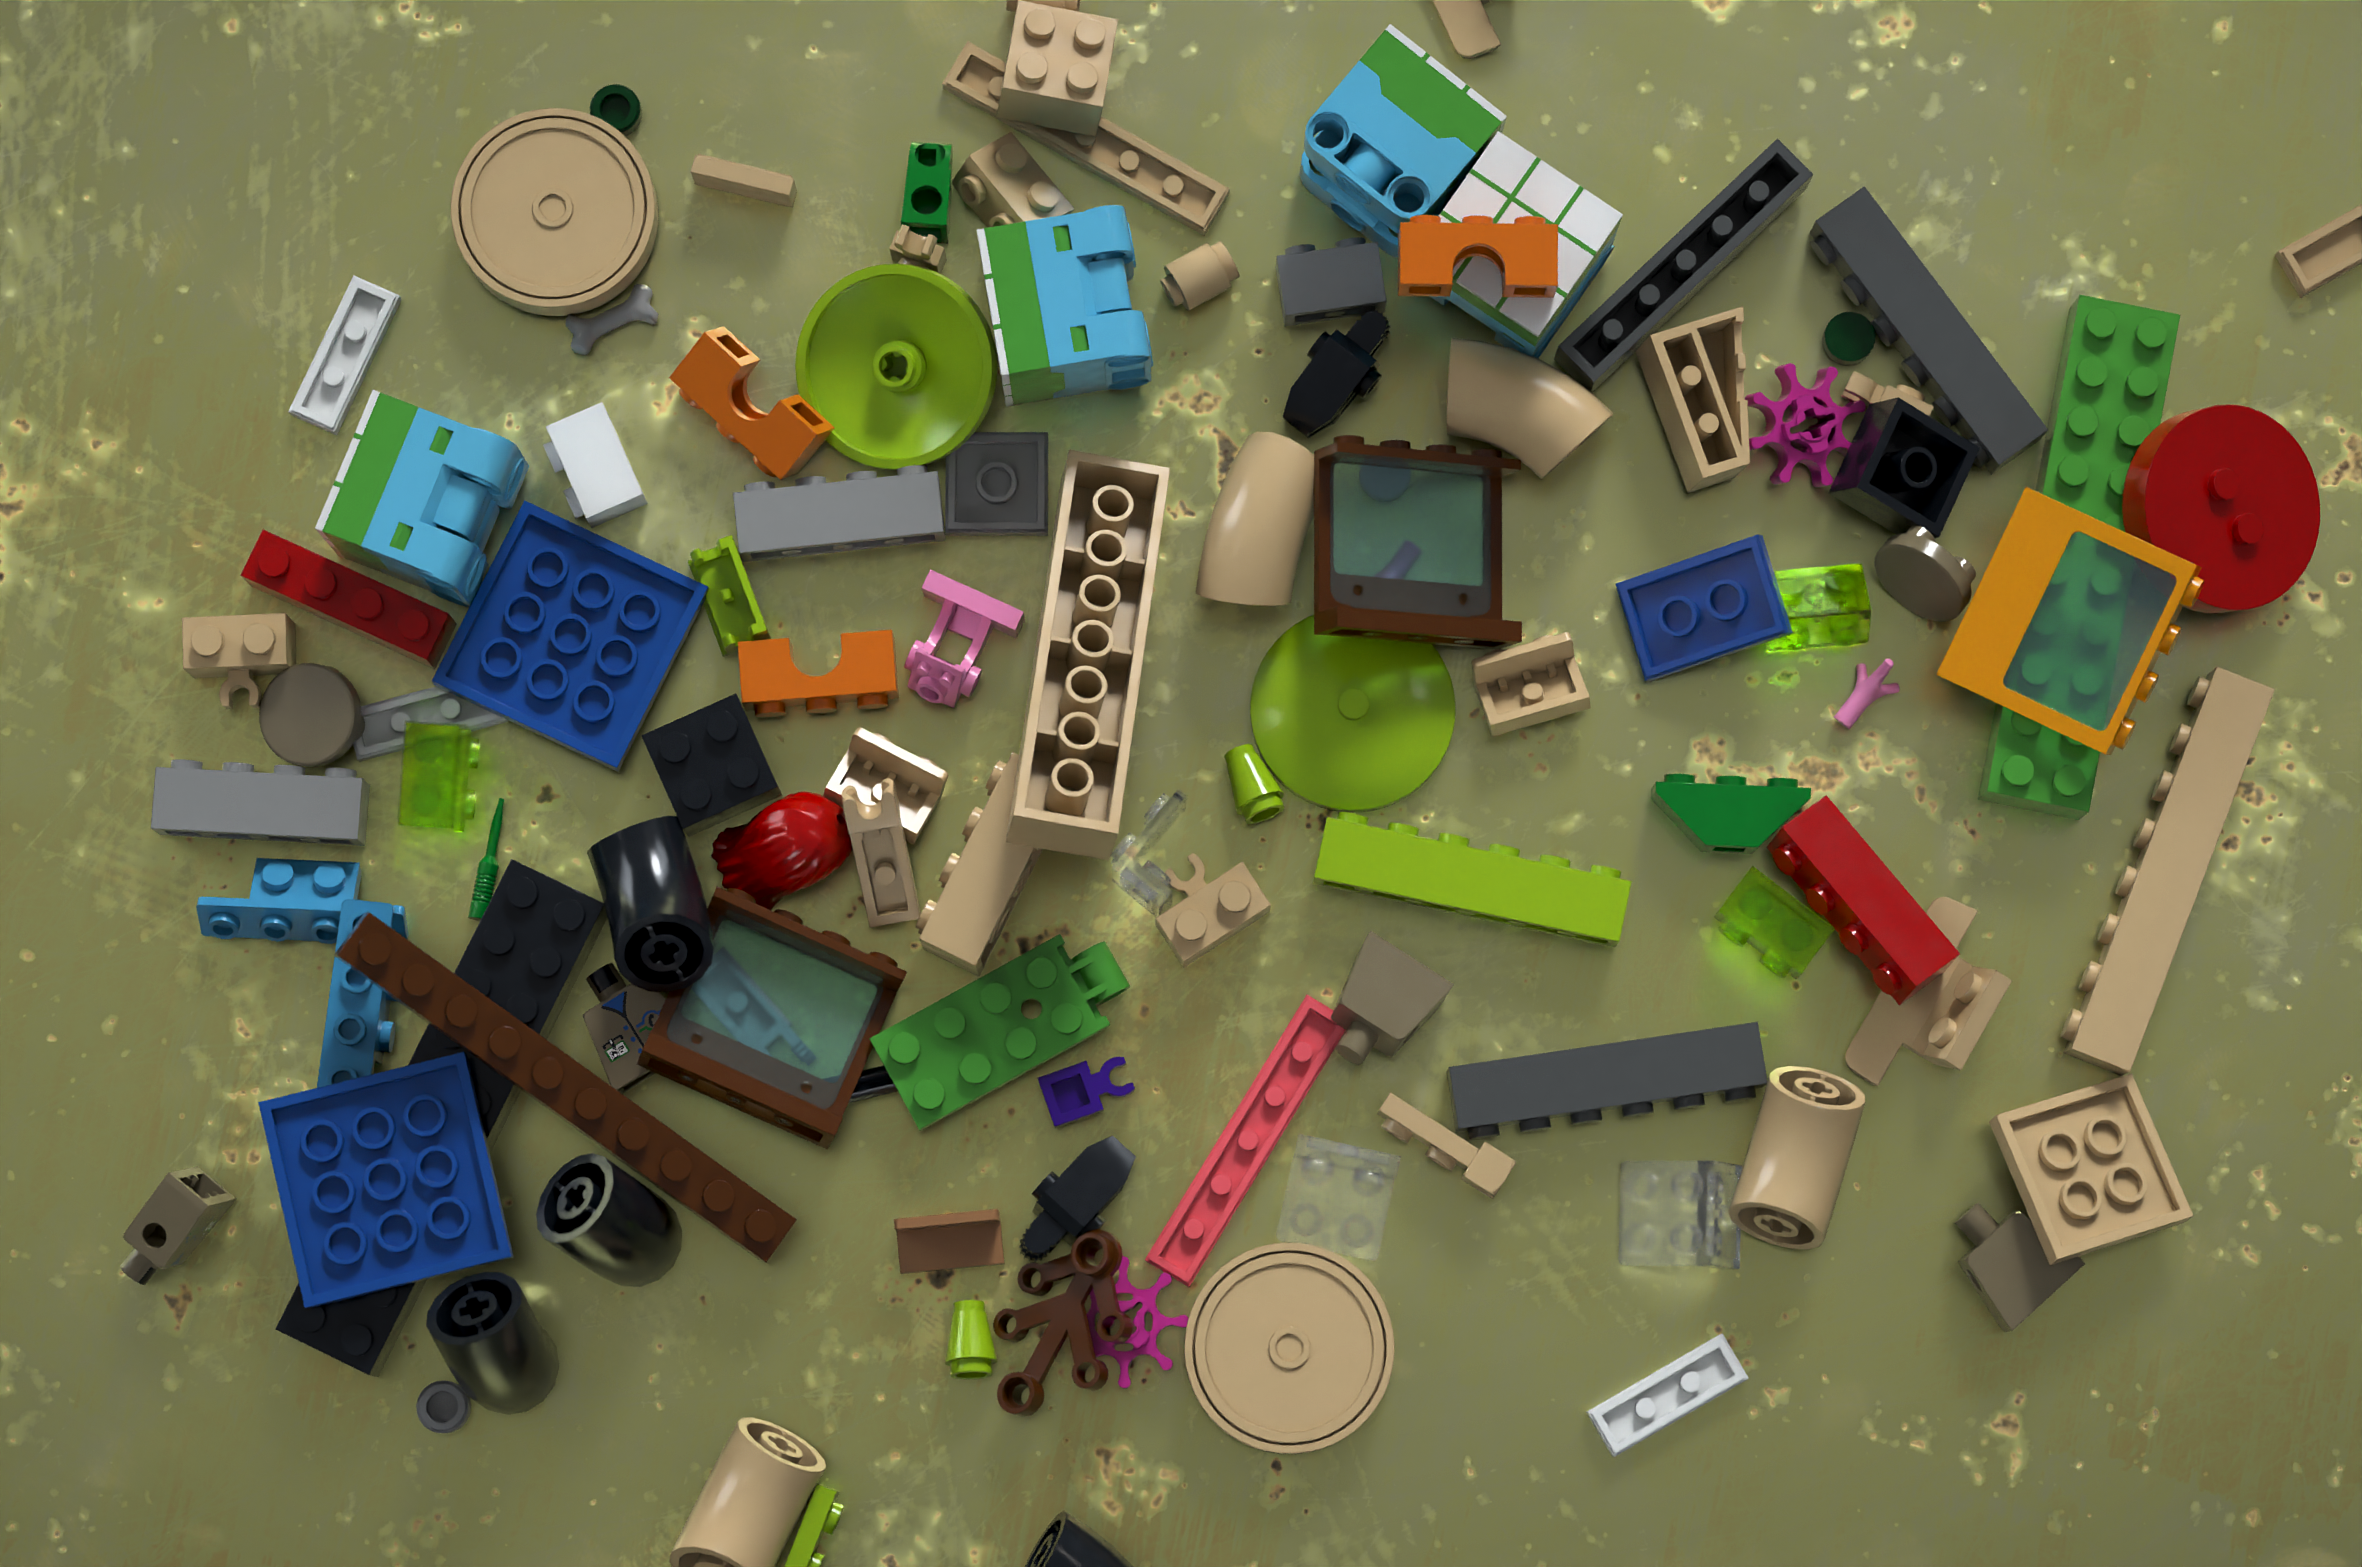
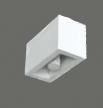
M603 402L546 426L552 441L543 444L555 473L565 469L572 487L563 490L575 518L585 515L589 525L593 528L648 504Z

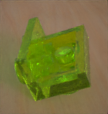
M1862 563L1774 571L1793 633L1766 642L1768 651H1796L1804 648L1850 646L1869 641L1871 605Z
M404 721L397 816L398 825L451 828L453 832H464L465 820L474 819L476 793L475 789H467L469 769H477L480 745L479 738H471V729L467 724Z
M1754 866L1749 869L1714 915V918L1722 923L1718 930L1726 938L1740 947H1743L1746 942L1763 954L1759 961L1768 970L1782 979L1788 974L1797 979L1835 930L1832 925Z

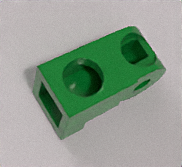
M911 142L901 225L909 226L912 232L921 236L934 235L938 239L937 243H948L953 146L952 144Z

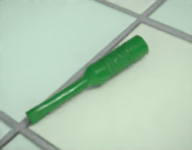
M499 798L492 820L486 854L478 863L475 888L473 889L468 918L480 921L494 894L499 869L495 857L502 826L504 803L502 798Z

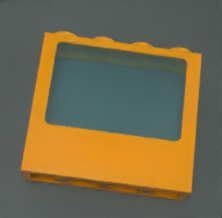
M2025 487L1936 675L2105 755H2112L2115 747L2123 750L2127 745L2136 725V721L2129 719L2138 700L2144 703L2147 702L2157 683L2159 674L2152 672L2160 653L2168 656L2177 642L2182 627L2175 625V622L2183 605L2192 608L2201 592L2205 580L2197 576L2202 567Z

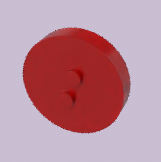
M2226 404L2175 415L2162 422L2144 439L2127 471L2122 498L2125 532L2202 567L2197 577L2205 581L2193 607L2188 608L2190 610L2202 613H2226L2252 609L2268 604L2282 596L2297 582L2311 560L2320 527V499L2317 482L2308 458L2295 438L2280 423L2263 412L2241 405ZM2134 557L2139 568L2150 583L2169 599L2177 582L2176 577L2167 571Z

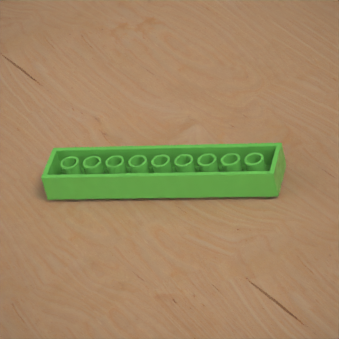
M2084 295L2077 297L2069 308L2047 426L2048 431L2046 432L2035 491L2125 532L2122 513L2124 483L2130 463L2144 439L2161 423L2180 320L2179 314ZM2082 532L2073 534L2004 677V685L2007 688L2098 731L2104 730L2135 565L2134 556ZM1996 703L1978 800L2080 820L2090 810L2100 752Z

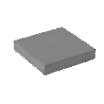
M975 432L959 449L946 456V536H1048V432Z

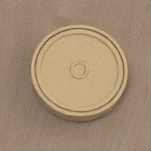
M545 108L524 112L501 122L488 131L472 147L461 164L453 186L451 221L460 252L472 273L490 293L508 305L525 312L545 316H566L568 314H579L602 306L622 293L636 279L647 263L655 243L658 228V203L654 185L643 159L632 143L620 131L600 118L584 112L563 108Z
M1303 1243L1269 1244L1254 1248L1233 1258L1222 1266L1203 1287L1192 1307L1186 1327L1185 1364L1189 1382L1201 1407L1210 1419L1229 1436L1245 1445L1265 1452L1278 1454L1307 1453L1320 1450L1344 1439L1358 1429L1376 1409L1385 1393L1392 1373L1394 1361L1393 1328L1387 1308L1379 1292L1361 1270L1351 1262L1334 1252L1314 1245Z

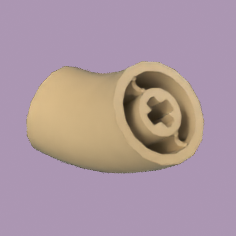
M1452 338L1447 394V435L1466 437L1498 447L1521 460L1540 479H1543L1614 414L1592 392L1568 374L1538 358L1512 348L1484 341Z
M1255 432L1246 438L1223 482L1212 512L1199 564L1196 594L1212 600L1246 605L1275 606L1291 603L1299 557L1308 529L1314 518V455L1304 446L1288 437L1273 432Z
M1780 1067L1769 1074L1747 1154L1728 1210L1731 1220L1740 1229L1755 1238L1790 1249L1808 1250L1819 1247L1823 1243L1865 1105V1095L1857 1086L1842 1077L1808 1067Z
M754 1417L741 1418L717 1459L674 1545L669 1561L671 1566L775 1567L805 1506L826 1469L824 1458L810 1444L785 1428Z

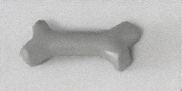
M643 284L635 285L625 302L593 318L584 319L568 314L565 326L574 335L571 342L572 350L577 354L587 355L590 353L595 340L600 336L631 321L639 320L655 325L658 313L650 305L653 295L651 288Z

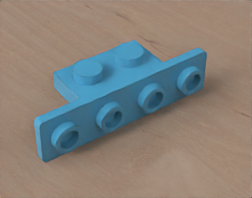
M257 858L249 899L198 898L196 909L201 934L220 939L235 937L268 939L270 941L302 940L318 941L325 944L336 943L342 901L344 899H358L361 881L360 863ZM393 905L395 912L392 929L408 940L409 934L405 908L400 905Z
M344 899L341 904L335 953L366 912H370L392 928L395 912L394 906L389 903ZM335 956L317 1088L373 1074L374 1063H383L384 1052H392L395 1039V1022L388 1021L390 1003L397 1000Z

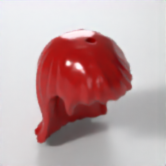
M798 792L775 801L755 815L747 824L726 828L723 832H720L717 839L712 843L713 852L711 858L718 863L717 870L723 874L722 886L725 889L736 888L754 897L756 900L755 904L771 910L785 896L805 889L829 876L846 861L853 851L843 808L820 794Z

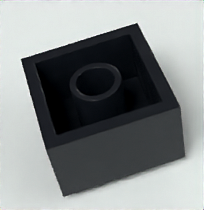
M1899 397L1872 403L1867 408L1828 493L1895 534L1905 533L1912 525H1918L1927 529L1934 538H1939L1980 447Z
M736 693L641 735L679 822L688 837L782 795Z

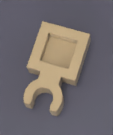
M901 225L900 230L896 231L890 246L892 261L898 264L924 267L940 274L947 259L945 248L936 245L938 239L934 235L928 234L927 237L912 232L910 227L906 225Z
M1854 371L1841 397L1850 402L1862 400L1866 407L1872 403L1899 397L1930 416L1934 407L1924 402L1925 396L1911 387L1897 385V388L1887 385L1885 388L1878 385L1872 379Z

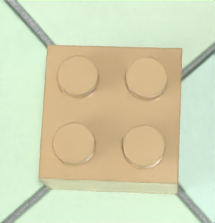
M1018 0L996 117L1096 137L1105 99L1118 19Z

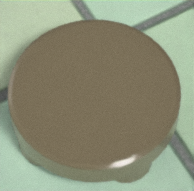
M1912 525L1905 533L1891 536L1877 552L1874 563L1880 582L1898 603L1914 614L1933 621H1951L1957 618L1970 602L1972 595L1971 582L1976 577L1974 567L1966 559L1957 556L1953 557L1946 549L1935 543L1933 535L1924 527Z
M302 663L291 666L280 672L269 683L261 700L259 722L267 745L278 757L294 765L319 767L330 764L342 757L350 749L354 741L362 736L365 730V721L361 715V704L358 694L349 679L334 667L314 663Z

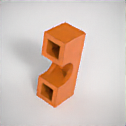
M1417 215L1411 217L1410 222H1400L1398 233V296L1450 297L1454 267L1461 260L1472 256L1484 257L1497 266L1502 277V297L1554 298L1558 287V224H1546L1545 218L1537 216L1518 217L1514 219V224L1493 223L1492 217L1479 215L1462 218V223H1441V218L1434 215Z
M724 326L704 332L669 377L680 388L679 394L691 406L697 409H704L717 421L716 427L718 431L728 440L734 443H741L754 455L753 461L756 466L767 475L778 477L782 480L800 473L835 427L799 394L779 400L770 413L757 409L749 399L747 380L750 373L760 362V359Z
M892 630L842 633L840 661L831 672L822 676H809L795 667L793 646L789 638L738 642L741 698L745 710H754L755 717H777L786 714V707L806 706L807 713L833 712L837 710V703L857 702L858 709L887 707L888 699L899 698L895 638Z

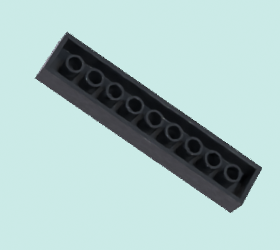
M511 859L454 974L547 1040L608 918L604 903ZM428 1024L408 1065L461 1052L467 1053L489 1152H491L521 1089ZM427 1279L309 1309L304 1308L298 1283L275 1330L363 1373L379 1377Z

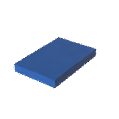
M1759 534L1616 583L1645 681L1650 682L1793 633L1764 538Z

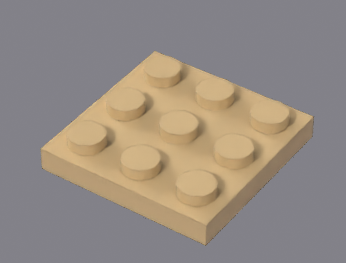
M2132 1074L1996 1115L1989 1121L2050 1265L2185 1223L2193 1217V1213Z

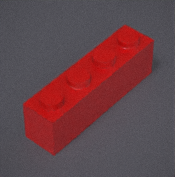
M264 529L240 575L251 587L434 670L457 625L451 615L445 611Z
M1827 795L1785 824L1766 847L1771 852L1776 866L1784 874L1791 876L1806 894V899L1811 908L1818 914L1824 915L1839 933L1844 947L1850 953L1860 958L1871 971L1873 979L1880 990L1891 995L1899 1006L1943 974L1960 955L1958 950Z

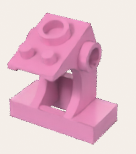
M930 569L922 586L923 595L943 606L927 642L915 641L908 654L904 668L911 671L908 688L915 690L919 696L929 702L943 703L954 708L961 694L970 697L976 688L982 673V669L976 667V664L993 628L1017 639L1025 622L1023 611ZM947 630L972 641L960 665H954L935 656Z

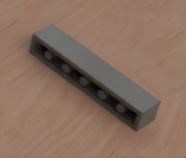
M1777 138L1558 346L1554 360L1574 380L1590 392H1593L1650 335L1655 334L1807 189L1813 173Z
M1865 186L1815 221L1810 231L1813 237L1810 244L1814 252L1825 265L1828 266L1832 263L1844 278L1841 280V286L1848 298L1857 306L1860 304L1865 306L1874 318L1871 324L1879 339L1886 346L1893 344L1905 359L1901 364L1909 379L1918 387L1924 385L1935 399L1932 402V406H1934L1933 409L1939 419L1947 427L1954 425L1965 439L1980 447L1974 460V464L1977 467L1985 466L1992 475L2042 439L2048 428Z
M1758 1022L1452 1066L1446 1071L1456 1133L1468 1131L1469 1140L1499 1136L1498 1126L1518 1123L1520 1132L1551 1128L1550 1119L1566 1116L1571 1117L1572 1125L1597 1122L1602 1120L1601 1111L1621 1108L1623 1117L1654 1113L1653 1104L1673 1101L1674 1110L1694 1108L1705 1105L1704 1096L1724 1093L1725 1102L1742 1101L1756 1098L1755 1089L1762 1088L1767 1084Z

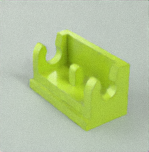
M732 535L719 539L716 543L717 546L710 550L702 551L699 548L693 550L690 553L691 560L688 561L694 580L709 587L703 604L723 657L738 652V642L771 639Z

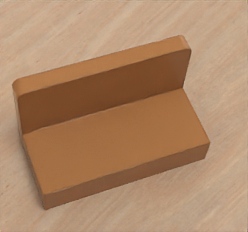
M998 1209L894 1219V1228L897 1232L900 1274L1005 1264L1001 1218Z

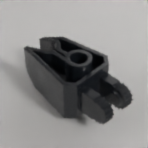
M1371 310L1368 313L1365 312V315H1361V320H1357L1346 335L1337 329L1332 335L1325 331L1309 350L1307 356L1312 361L1291 387L1283 413V418L1306 437L1310 438L1333 425L1357 395L1365 399L1382 377L1377 372L1380 364L1373 357L1384 344L1383 340L1385 338L1388 339L1387 335L1390 334L1389 328L1391 327L1389 326V321L1386 320L1387 317L1383 316V313H1378V310Z
M1114 1136L1088 1146L1060 1176H1057L1052 1171L1034 1190L1032 1195L1038 1201L1032 1212L1038 1217L1030 1224V1228L1025 1230L1026 1233L1022 1235L1023 1239L1020 1240V1254L1024 1255V1259H1029V1262L1030 1260L1034 1262L1037 1260L1042 1261L1043 1257L1046 1258V1253H1051L1062 1239L1071 1246L1078 1237L1088 1231L1100 1229L1107 1221L1101 1213L1121 1192L1136 1158Z

